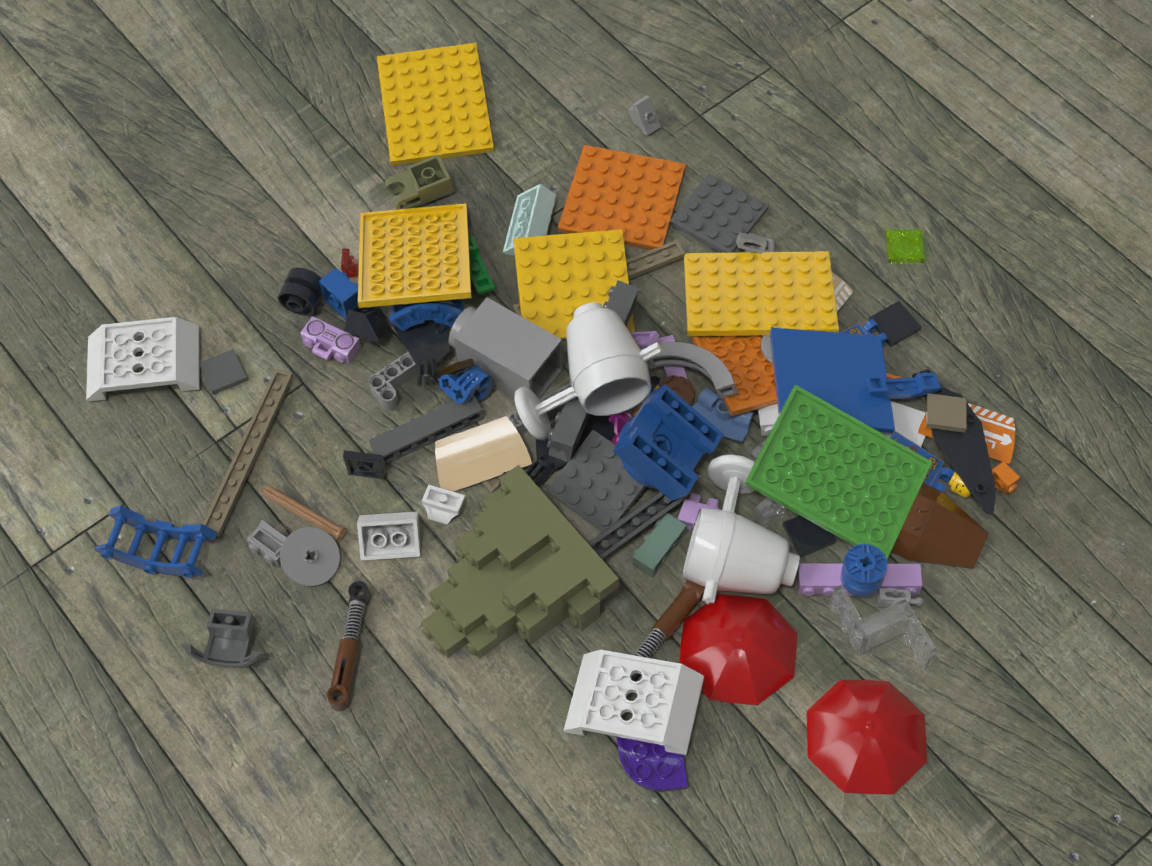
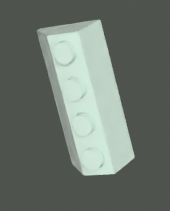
M542 184L517 195L503 249L504 254L515 256L513 238L546 236L548 234L547 230L551 221L556 194Z

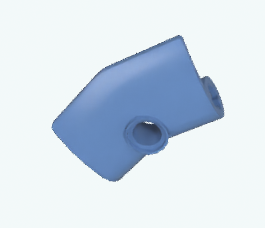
M708 387L700 393L698 402L692 406L724 434L722 437L741 443L745 439L754 417V411L731 416L723 400Z

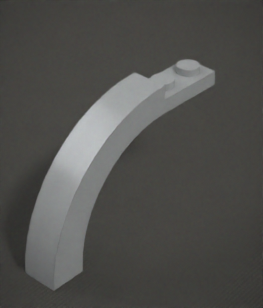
M682 342L659 343L662 353L647 360L649 370L666 365H682L700 371L712 381L720 399L738 393L734 380L723 362L714 354L699 346Z

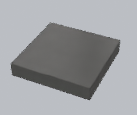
M234 349L199 362L212 395L248 381Z

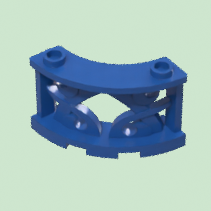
M453 299L426 304L420 302L390 305L392 315L390 316V322L402 331L411 326L425 323L424 320H434L435 323L445 324L452 328L458 316L464 311L462 299Z

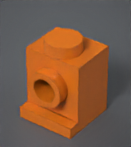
M1004 461L992 469L997 490L1002 491L1006 495L1007 493L1012 494L1018 488L1017 484L1020 477Z

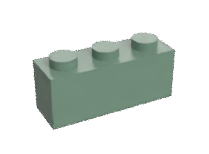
M668 513L663 518L660 517L655 524L653 532H649L645 536L643 545L637 547L633 552V566L653 578L685 536L687 525Z

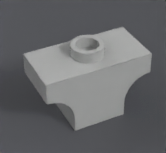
M644 96L628 109L633 124L640 127L645 135H649L661 127L649 96Z

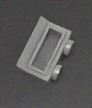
M261 520L258 528L247 538L248 548L255 554L260 553L268 564H275L277 567H280V551L286 537Z

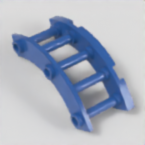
M122 505L110 509L108 515L115 518L114 527L107 544L95 546L94 549L101 553V557L114 559L143 569L148 574L160 573L187 578L202 575L203 571L196 568L195 564L203 543L215 540L216 531L204 524L183 525L182 528H176L173 523L156 520L153 523L144 520V515ZM123 524L135 527L136 530L128 553L114 548ZM146 532L158 536L149 560L135 556L143 534ZM168 538L178 539L179 541L171 563L157 562L165 540ZM195 541L188 562L179 563L186 543Z

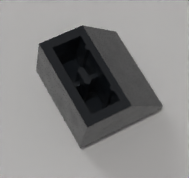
M359 306L348 310L344 331L350 332L351 336L367 338L366 340L371 343H377L392 336L393 331L381 309L376 307L359 308Z

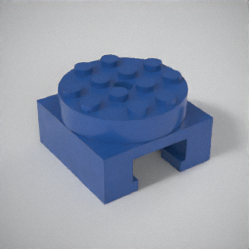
M663 385L650 392L637 414L625 423L613 453L621 459L624 468L634 480L646 487L657 488L673 501L688 495L699 477L693 472L694 468L703 454L714 452L724 434L667 385Z

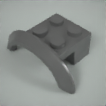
M211 609L207 623L210 635L205 653L195 649L192 644L181 643L185 652L192 658L220 667H246L259 661L262 656V652L251 651V654L247 656L255 628L252 613Z

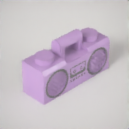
M313 316L300 333L303 344L309 348L313 347L312 353L326 360H330L333 355L338 362H345L350 365L361 350L359 338L351 336L349 333Z

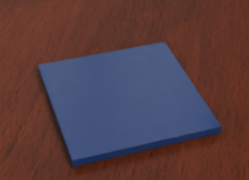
M771 327L769 332L778 413L781 412L794 385H797L879 432H894L895 426L890 398L871 395L864 379L867 375H883L884 379H887L880 336Z

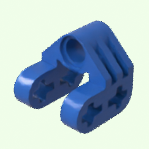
M478 365L470 367L467 371L460 372L457 377L453 374L441 376L439 380L440 388L458 404L469 402L473 394L477 400L485 399L493 388L491 377Z

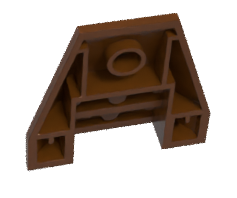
M922 483L891 553L908 561L973 569L989 533L942 491Z

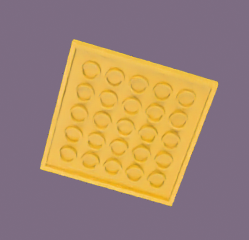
M622 229L513 238L521 317L562 340H567V326L574 318L573 314L577 308L594 302L600 303L603 306L605 301L608 302L611 287H615L618 280L629 284ZM633 313L627 325L629 332H635Z

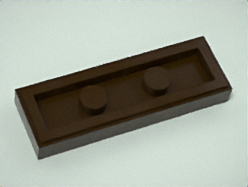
M470 358L437 371V379H440L443 375H454L475 365L474 361Z

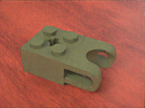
M439 154L406 167L407 170L392 175L385 181V186L390 193H401L394 199L396 210L416 208L454 192L451 178Z

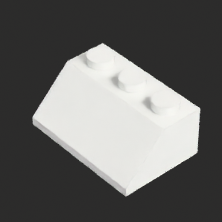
M418 511L359 515L357 529L361 560L420 556Z

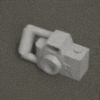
M739 232L736 244L738 248L745 249V252H758L759 254L775 252V241L773 239L761 237L753 233L745 234Z
M880 588L877 594V607H888V609L895 612L906 609L909 604L918 606L923 604L922 598H911L910 590Z

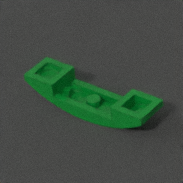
M473 235L469 236L470 280L474 290L480 295L495 290V286L479 255Z

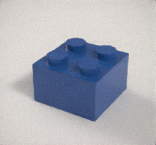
M335 268L319 280L324 301L346 320L348 310L358 306V284L352 283L345 272H340Z

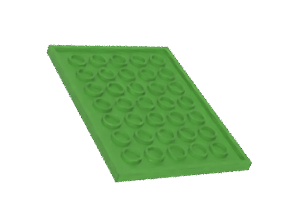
M794 385L744 484L853 546L871 544L879 548L887 560L932 461L801 387Z

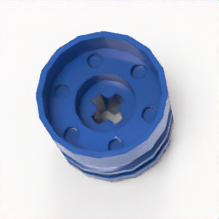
M859 544L849 549L844 557L840 580L843 587L849 593L859 597L871 596L879 591L887 570V560L884 553L871 544Z

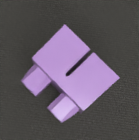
M691 493L688 500H684L678 520L687 525V531L693 532L701 508L719 510L717 499L708 498L707 505L700 503L701 496L699 494Z

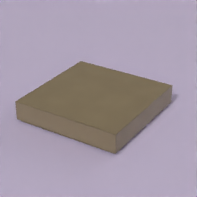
M928 393L926 399V428L965 433L966 398Z

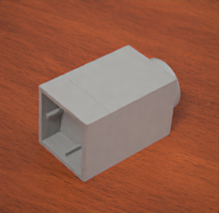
M488 297L478 309L472 306L466 308L458 316L451 328L449 344L456 349L457 361L473 359L474 364L478 365L491 377L493 388L512 399L515 397V391L520 387L529 388L540 399L564 369L562 339Z

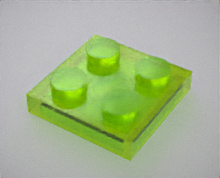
M922 229L885 230L887 263H924Z

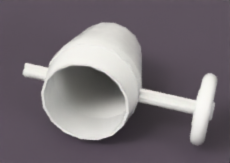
M595 302L580 306L575 310L574 318L568 324L566 332L569 374L572 387L543 402L529 388L520 387L517 389L514 401L524 426L535 438L545 440L548 438L551 430L547 412L576 397L580 400L585 411L595 416L618 414L635 407L650 394L651 381L647 360L662 353L659 343L656 342L640 350L615 311L603 308L600 303Z
M722 455L714 458L708 465V476L711 481L719 488L726 490L722 510L700 509L691 536L682 575L683 578L705 587L702 600L706 604L714 603L717 590L773 594L778 590L780 584L791 587L797 573L800 556L789 553V542L787 539L734 513L738 493L744 494L756 491L744 484L755 461L744 456Z

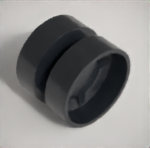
M296 267L290 269L285 279V284L278 295L279 303L288 311L298 315L308 316L313 314L318 299L322 294L319 280L322 278L305 268Z

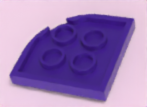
M616 736L621 766L634 783L645 789L659 792L688 789L682 754L666 752L664 745Z

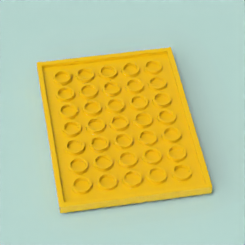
M476 43L377 56L391 166L421 162L438 154L441 159L494 152Z
M466 203L360 213L359 308L471 298Z
M829 251L763 252L762 254L758 252L685 253L687 336L770 335L771 327L839 332Z

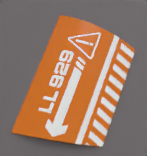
M968 403L982 422L989 457L1010 464L1015 443L1014 419ZM925 414L918 433L933 438L931 428H926Z

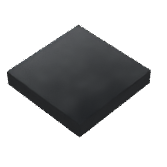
M900 301L869 317V320L874 319L877 323L876 331L879 334L885 333L888 337L885 341L890 347L921 330L920 324Z
M344 450L343 459L349 475L386 479L387 470L383 455Z
M800 515L782 523L800 558L836 543V538L832 533Z

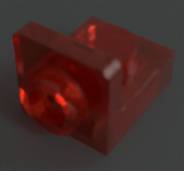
M342 249V272H345L349 278L359 277V264H354V256H351L350 249Z

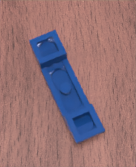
M935 372L918 373L914 378L884 379L883 375H867L864 377L869 393L881 398H911L930 394L941 389Z

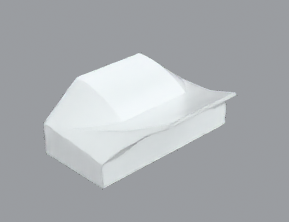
M428 485L421 502L426 508L428 519L448 524L454 516L459 515L466 498L465 495Z

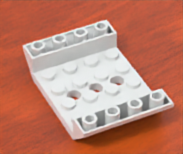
M178 317L101 325L88 336L87 402L106 400L107 391L178 384L180 391L200 389L198 324ZM138 336H144L141 341H135ZM139 351L144 352L143 355L140 357L135 356V354ZM138 367L144 368L141 372L135 373Z
M606 650L586 653L583 655L564 732L582 736L585 735V731L664 745L666 752L687 755L704 675L683 664ZM639 673L642 675V679L637 682L632 681V675ZM633 692L638 695L634 701L626 699L629 693ZM625 712L633 714V717L628 721L621 718Z

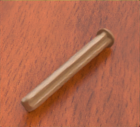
M267 485L263 490L266 497L334 536L336 541L340 542L345 537L347 528H341L270 485Z

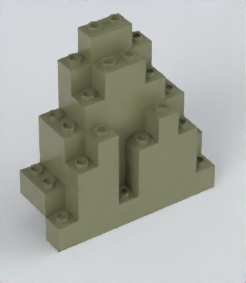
M519 465L500 477L499 489L482 500V513L473 519L474 528L455 541V553L458 556V563L447 570L449 578L430 592V604L436 611L422 620L424 628L422 632L428 640L432 639L435 642L434 647L440 655L443 653L447 658L466 646L472 655L476 654L480 659L515 632L523 641L527 640L531 645L567 618L573 627H578L583 631L600 618V601L619 587V578Z

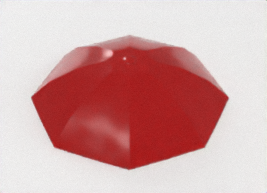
M719 594L715 597L714 603L704 604L684 620L679 664H683L704 675L701 691L709 700L757 706L794 678L797 632L765 598Z
M839 680L807 710L808 759L843 793L894 795L927 762L925 715L889 681Z

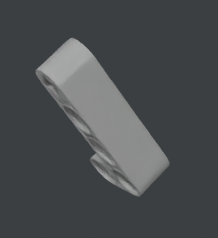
M409 352L373 374L368 380L371 394L385 410H394L398 406L395 389L417 375V366Z

